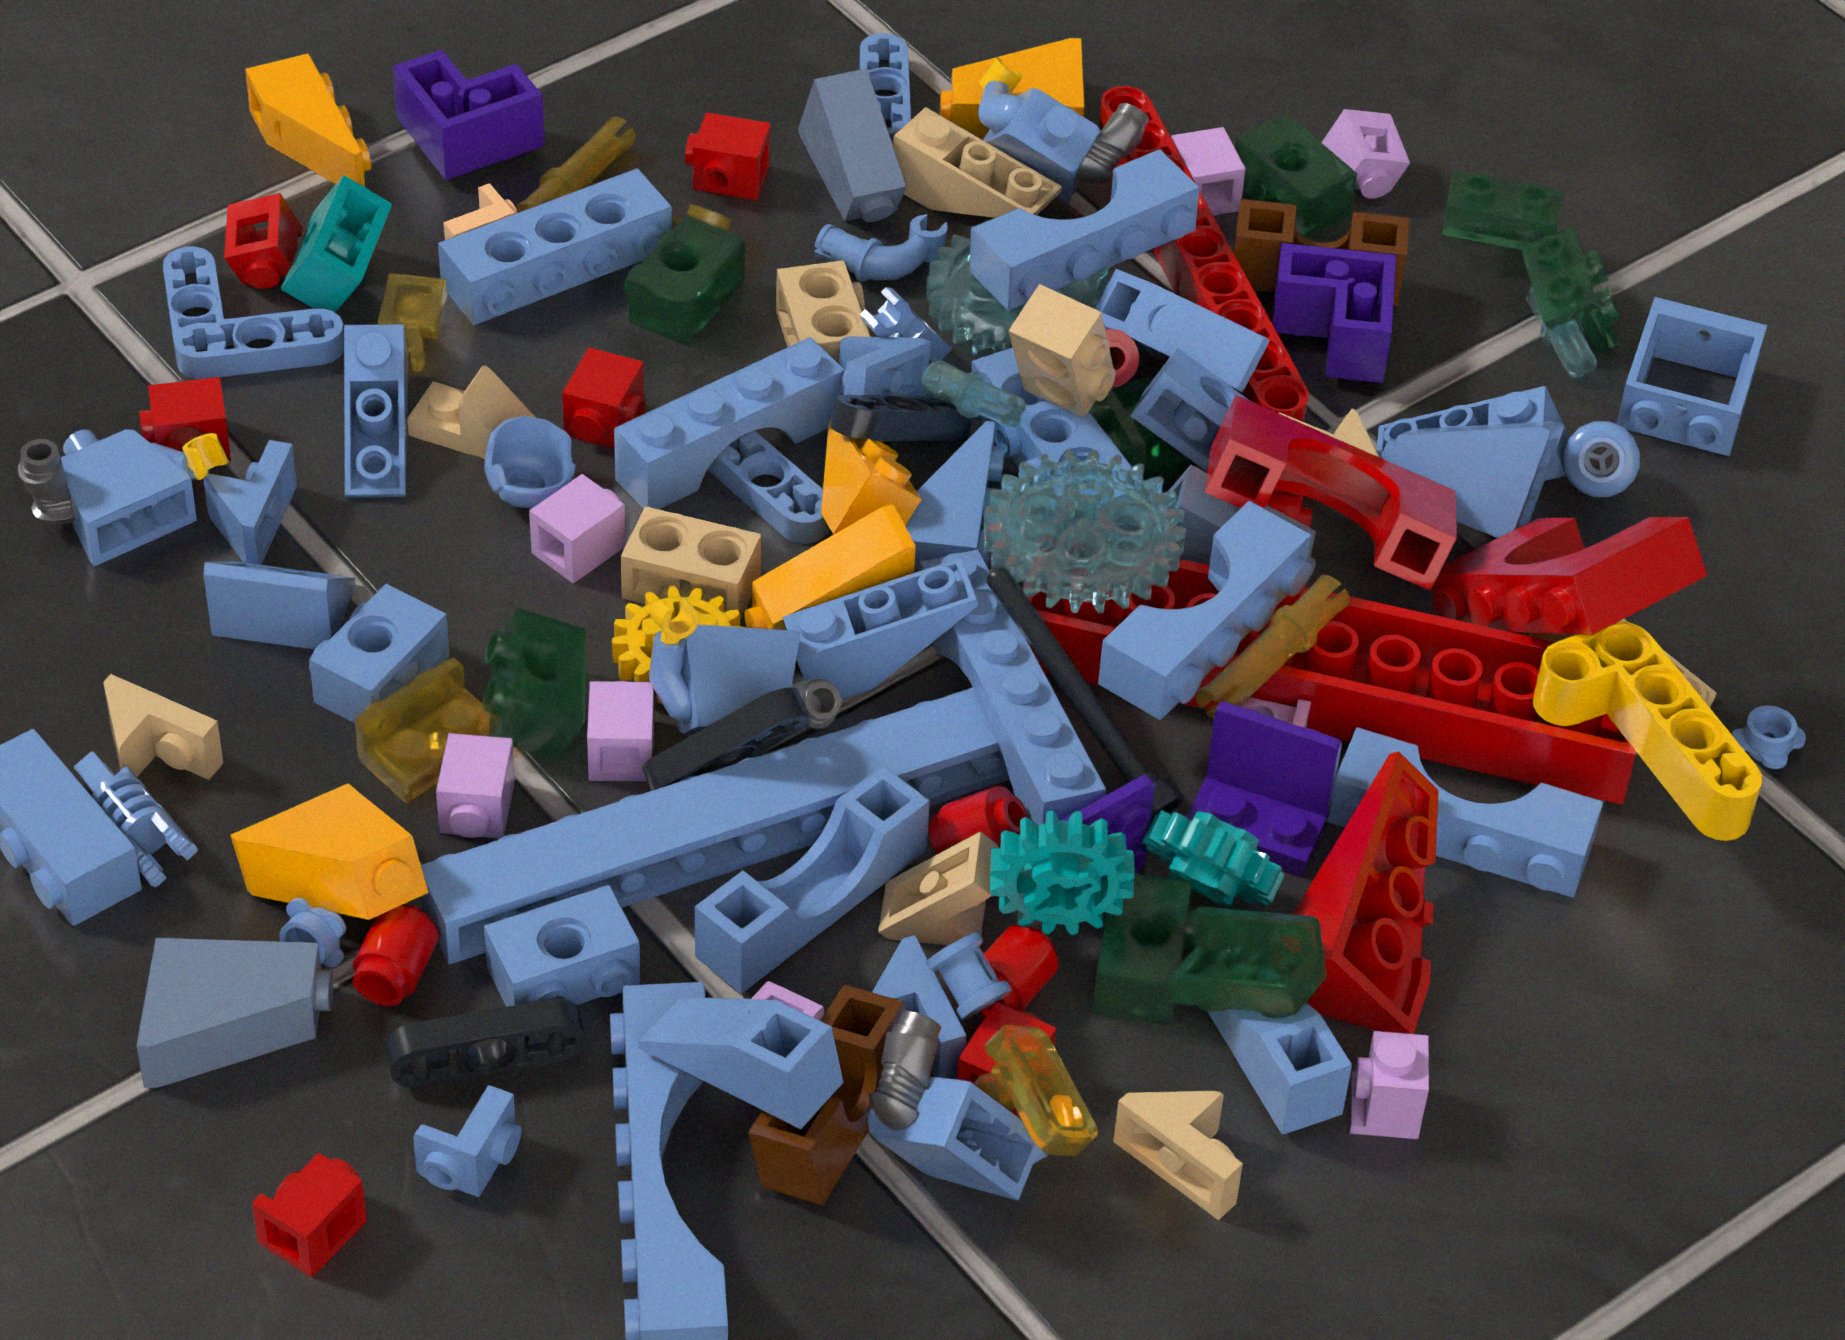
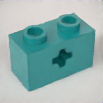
M343 175L313 211L281 290L313 309H327L336 312L361 283L392 203Z

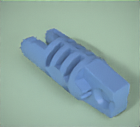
M93 751L74 766V770L92 790V798L135 847L139 872L151 886L157 887L167 879L163 873V867L151 855L165 843L177 855L183 856L187 861L197 853V846L169 813L154 800L141 780L128 766H125L115 775Z

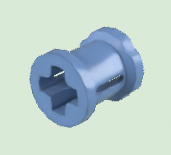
M978 931L955 941L926 961L931 971L940 972L959 1004L956 1013L961 1021L993 1005L1012 990L1007 981H999L983 954L980 945L984 940Z

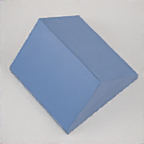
M238 561L205 562L203 576L211 634L213 636L316 649L322 641L330 640L341 629L354 591L356 577Z

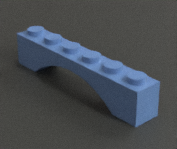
M973 550L920 561L919 571L961 558L979 606L933 641L932 644L938 656L947 657L960 667L979 696L1000 746L1014 795L1024 804L1028 818L1037 825L1044 824L1046 812L1054 811L1060 821L1075 811L1106 796L1105 786L1027 640L987 584L989 569L980 552Z
M704 982L622 986L623 1013L610 1014L612 1055L625 1054L626 1068H613L614 1110L628 1109L629 1123L615 1124L617 1166L631 1165L632 1180L618 1181L620 1224L634 1223L635 1239L621 1240L623 1283L637 1282L638 1299H624L626 1340H728L724 1265L699 1243L678 1214L665 1184L662 1169V1158L671 1128L688 1099L704 1081L639 1049L637 1043L680 997L705 998Z

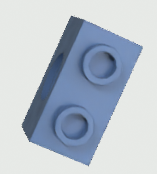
M1177 348L1146 388L1131 417L1207 471L1212 443L1235 395L1244 399L1247 398Z
M385 584L368 602H363L356 607L349 621L330 640L322 641L314 650L309 659L314 703L375 734L450 657L447 614Z
M609 885L484 925L487 969L506 1007L555 998L566 999L578 1005L599 997L617 995L623 991L622 986L640 984L639 940Z

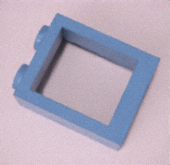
M1654 297L1625 384L1616 424L1623 426L1629 431L1730 456L1757 367L1767 325ZM1699 331H1707L1710 336H1703ZM1654 357L1737 378L1729 405L1645 384Z

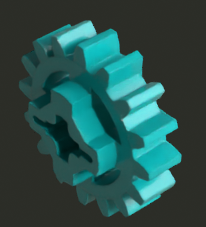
M1047 811L1045 823L1037 825L1027 817L1020 819V835L1004 830L1001 833V848H992L990 853L991 896L999 897L1000 912L1005 914L1017 910L1018 925L1027 926L1034 920L1042 922V932L1044 934H1050L1056 924L1065 925L1070 935L1077 934L1079 923L1087 921L1097 929L1103 927V912L1119 916L1123 913V899L1132 898L1134 895V853L1131 850H1126V836L1122 832L1108 836L1107 821L1102 818L1090 826L1083 824L1082 812L1075 811L1070 816L1069 821H1059L1054 811Z
M1160 811L1158 815H1155L1143 840V843L1147 845L1146 850L1159 856L1161 863L1170 866L1169 870L1171 872L1168 877L1181 887L1200 893L1221 905L1230 906L1234 897L1237 896L1248 904L1253 905L1255 901L1258 904L1267 906L1268 902L1272 903L1285 874L1281 873V866L1268 861L1270 857L1267 854L1257 851V845L1260 840L1244 829H1239L1225 823L1206 812L1197 811L1191 821L1177 812H1173L1170 815Z

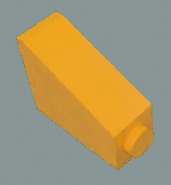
M1069 38L998 57L1009 70L1014 73L1018 71L1023 76L1010 95L1018 96L1031 88L1039 89L1063 105L1070 107L1079 115H1084L1081 38ZM997 57L953 68L951 91H941L940 116L981 140H984L990 129L981 123L978 115L984 89L979 84V81Z
M894 504L875 510L752 582V608L745 610L746 628L787 630L783 616L913 574L916 546Z
M345 784L230 835L247 891L252 896L290 903L295 898H303L313 908L322 907L335 913L369 920L429 893L413 836L350 784Z

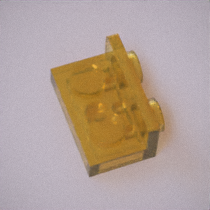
M450 658L436 668L421 673L413 682L384 700L372 703L363 713L355 718L358 760L405 803L438 784L448 733L506 738L505 723L465 689L464 668L455 658Z

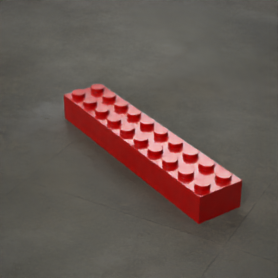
M1044 529L1022 590L1087 683L1099 685L1103 640L1139 605L1159 609H1185L1207 602L1219 593L1208 579L1210 565ZM1305 586L1297 595H1287L1275 607L1268 623L1260 631L1252 630L1239 642L1231 660L1223 667L1216 665L1202 679L1201 685L1192 699L1183 704L1215 712L1220 702L1233 704L1235 694L1297 707L1298 699L1311 702L1307 729L1316 730L1341 741L1351 742L1357 727L1417 745L1420 759L1534 785L1544 783L1583 796L1621 805L1624 803L1636 756L1634 748L1607 714L1570 726L1554 725L1545 721L1537 714L1533 706V696L1543 653L1547 647L1555 642ZM1030 646L1043 672L1050 674L1047 668L1044 666L1042 661L1035 653V651Z

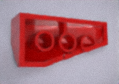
M1399 751L1388 755L1289 919L1271 974L1321 1015L1381 1032L1414 1034L1430 984L1431 961L1421 957L1423 926L1433 924L1434 904L1424 900L1425 867L1436 862L1439 790Z

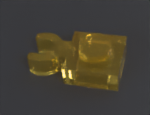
M389 273L378 322L379 325L404 324L408 351L411 352L412 370L420 371L425 364L422 338L438 339L448 295L446 279Z

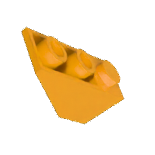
M309 54L245 69L250 113L267 145L334 184L345 175L365 187L364 172L371 170V160L367 146L362 138H354L351 119L344 105H336L333 86L326 72L319 74Z
M830 419L821 515L832 533L836 534L875 510L894 504L906 526L922 499L909 481L912 476L910 471L896 462L898 453L883 441H873L869 438L861 440L840 434L831 429Z

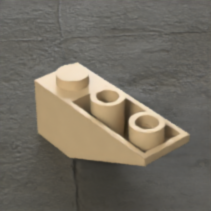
M926 107L898 131L893 138L892 145L906 184L904 195L930 210L997 218L1020 208L1031 214L1038 215L1062 190L1061 185Z

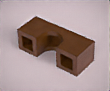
M1240 199L1234 255L1254 291L1275 292L1282 243L1396 255L1393 306H1399L1407 258L1410 218L1353 212L1351 227L1344 237L1334 242L1319 243L1305 238L1295 226L1297 205Z
M843 985L821 1021L832 1026L844 1083L801 1129L762 1110L748 1132L762 1187L820 1205L825 1203L869 1132L868 1114L871 1108L869 1093L877 1092V1088L880 1086L879 1081L884 1070L881 1061L886 1033L892 1031L894 1024H898L902 1012L906 1010L904 1001Z

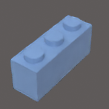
M34 728L1 744L0 848L5 858L14 868L23 865L29 872L32 886L41 902L48 909L57 906L72 926H75L142 890L135 847Z

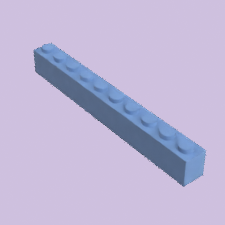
M972 687L933 701L918 703L914 707L877 719L864 720L855 726L818 738L805 739L796 745L759 757H749L737 764L703 775L690 776L678 783L647 793L631 795L621 799L619 802L578 815H569L559 821L519 834L506 835L497 841L457 854L441 856L435 861L421 865L429 892L420 896L421 909L430 917L431 922L437 928L439 933L438 944L448 965L486 953L484 925L606 885L610 886L618 903L623 908L811 846L816 842L827 825L837 799L882 765L930 800L929 806L1010 780L991 722L979 696Z

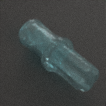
M1544 280L1535 284L1529 290L1532 296H1526V300L1541 325L1540 337L1543 343L1548 347L1553 346L1570 377L1579 379L1585 373L1594 371L1597 360L1583 335L1584 321L1580 314L1570 308L1560 284L1554 280Z
M941 360L932 362L923 373L921 382L922 385L927 386L923 389V392L929 397L954 405L962 416L974 418L982 415L1010 428L1017 426L1021 422V414L1026 410L1024 399L993 386L990 377L985 373L977 371L967 373Z

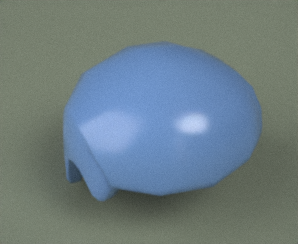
M520 416L504 420L491 433L485 455L484 472L493 493L513 507L532 509L570 483L576 469V464L573 463L571 457L572 441L570 436L564 430L545 419Z

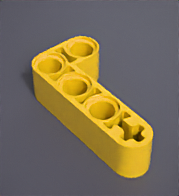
M1620 621L1594 635L1578 634L1555 642L1547 647L1543 653L1533 696V706L1540 717L1554 725L1570 726L1607 714L1700 832L1710 838L1723 841L1737 839L1746 833L1750 826L1761 789L1762 774L1753 760L1644 628L1633 623Z

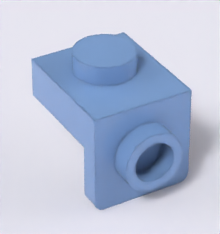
M488 1085L457 1137L426 1125H420L413 1136L417 1173L441 1189H457L480 1197L499 1163L507 1165L512 1160L520 1142L521 1127L515 1123L514 1094Z

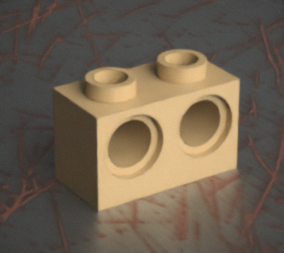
M844 260L777 269L776 313L787 347L812 337L839 364L840 342L842 338L849 336L877 337L861 319L860 314L865 310L863 290L860 282H851Z
M1039 284L1009 329L1023 389L1085 418L1096 400L1101 402L1106 398L1113 386L1116 374L1113 368L1109 340L1106 336L1102 313Z
M646 506L621 554L622 599L645 604V593L649 591L657 595L659 599L668 598L669 587L676 586L680 597H689L695 588L702 589L703 601L709 602L717 596L723 597L724 612L738 610L740 621L752 597V582L761 577V534Z

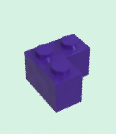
M439 50L393 66L396 118L445 180L544 146L542 93L518 64L467 80L443 50Z
M1282 243L1272 321L1276 332L1297 336L1328 338L1326 377L1383 383L1392 334L1396 255Z

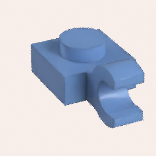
M885 287L881 293L887 301L878 310L879 314L872 315L869 311L864 310L860 314L862 321L879 337L923 338L930 340V360L935 365H938L952 348L922 318L910 309L909 304L894 289Z

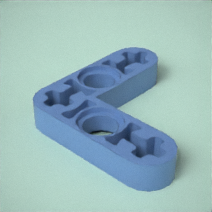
M186 246L175 249L165 257L163 272L176 364L179 371L185 376L194 379H206L316 366L331 363L343 354L344 326L341 317L335 312L327 309H306L224 319L215 260L212 254L203 248ZM195 273L197 284L186 285L185 275ZM194 307H203L210 310L205 315L188 317L182 314L185 310ZM293 338V342H286V339ZM256 339H269L274 342L271 346L262 349L246 346L248 342ZM234 345V349H227V346Z

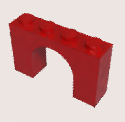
M1235 395L1211 446L1205 493L1239 508H1242L1248 501H1251L1265 509L1273 491L1291 492L1321 502L1353 520L1370 535L1374 542L1375 567L1427 590H1431L1457 539L1455 490Z
M1649 517L1586 549L1584 548L1575 518H1537L1443 565L1432 586V599L1434 608L1440 617L1508 632L1594 635L1706 577L1707 572L1689 517Z

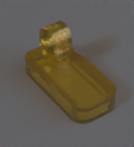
M1004 1025L985 1044L987 1054L997 1064L992 1068L991 1074L981 1075L974 1085L1010 1112L1016 1107L1032 1140L1040 1149L1051 1155H1078L1097 1137L1098 1130L1052 1041L1039 1028Z

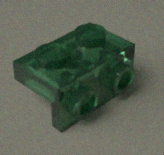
M1454 170L1446 203V216L1442 235L1552 256L1565 191L1547 188L1539 184H1526L1494 178L1481 173Z
M1574 225L1525 245L1522 248L1523 257L1540 315L1546 328L1552 329L1580 318L1598 353L1619 345L1613 322L1621 319V314L1610 288L1602 289L1601 287L1602 283L1609 281V276L1598 250L1595 249L1587 252Z
M1148 378L1111 388L1106 398L1101 402L1096 400L1089 410L1096 422L1145 484L1181 475L1190 465L1195 466L1196 464L1131 417L1142 394L1151 383Z
M1198 907L1191 915L1195 949L1168 977L1171 1003L1197 1005L1198 1008L1204 1011L1217 1012L1226 1009L1259 1011L1261 1015L1269 1018L1296 1015L1327 978L1320 922L1314 916Z

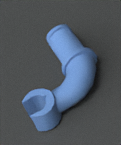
M928 215L917 216L910 223L909 239L903 244L896 246H883L882 242L876 238H872L869 241L861 239L831 224H827L817 236L815 242L817 249L814 251L815 258L826 262L844 260L847 270L855 273L856 279L861 282H866L869 279L877 281L897 280L915 271L923 262H934L943 258L946 251L947 222L937 231H926Z

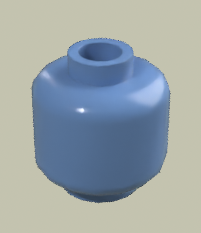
M1593 421L1579 427L1569 437L1563 451V468L1569 482L1579 492L1591 497H1611L1623 492L1635 480L1640 468V450L1634 437L1623 426L1610 421ZM1598 447L1607 448L1601 455L1592 452ZM1612 454V464L1606 468L1605 459ZM1590 458L1599 461L1600 470L1591 465Z

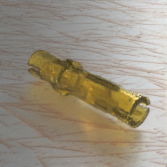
M620 117L609 118L560 168L553 167L540 178L539 187L516 206L517 212H522L588 187L614 160L634 145L636 141L634 129L630 126L620 137H616L615 133L627 121Z
M1321 575L1315 581V584L1292 606L1285 605L1279 608L1271 616V626L1207 686L1202 687L1196 693V699L1201 708L1205 707L1212 699L1214 701L1219 700L1206 712L1211 719L1214 720L1215 711L1220 702H1227L1240 707L1296 652L1304 653L1317 642V633L1350 604V598L1346 589L1342 590L1334 598L1331 596L1327 598L1341 583L1331 576Z

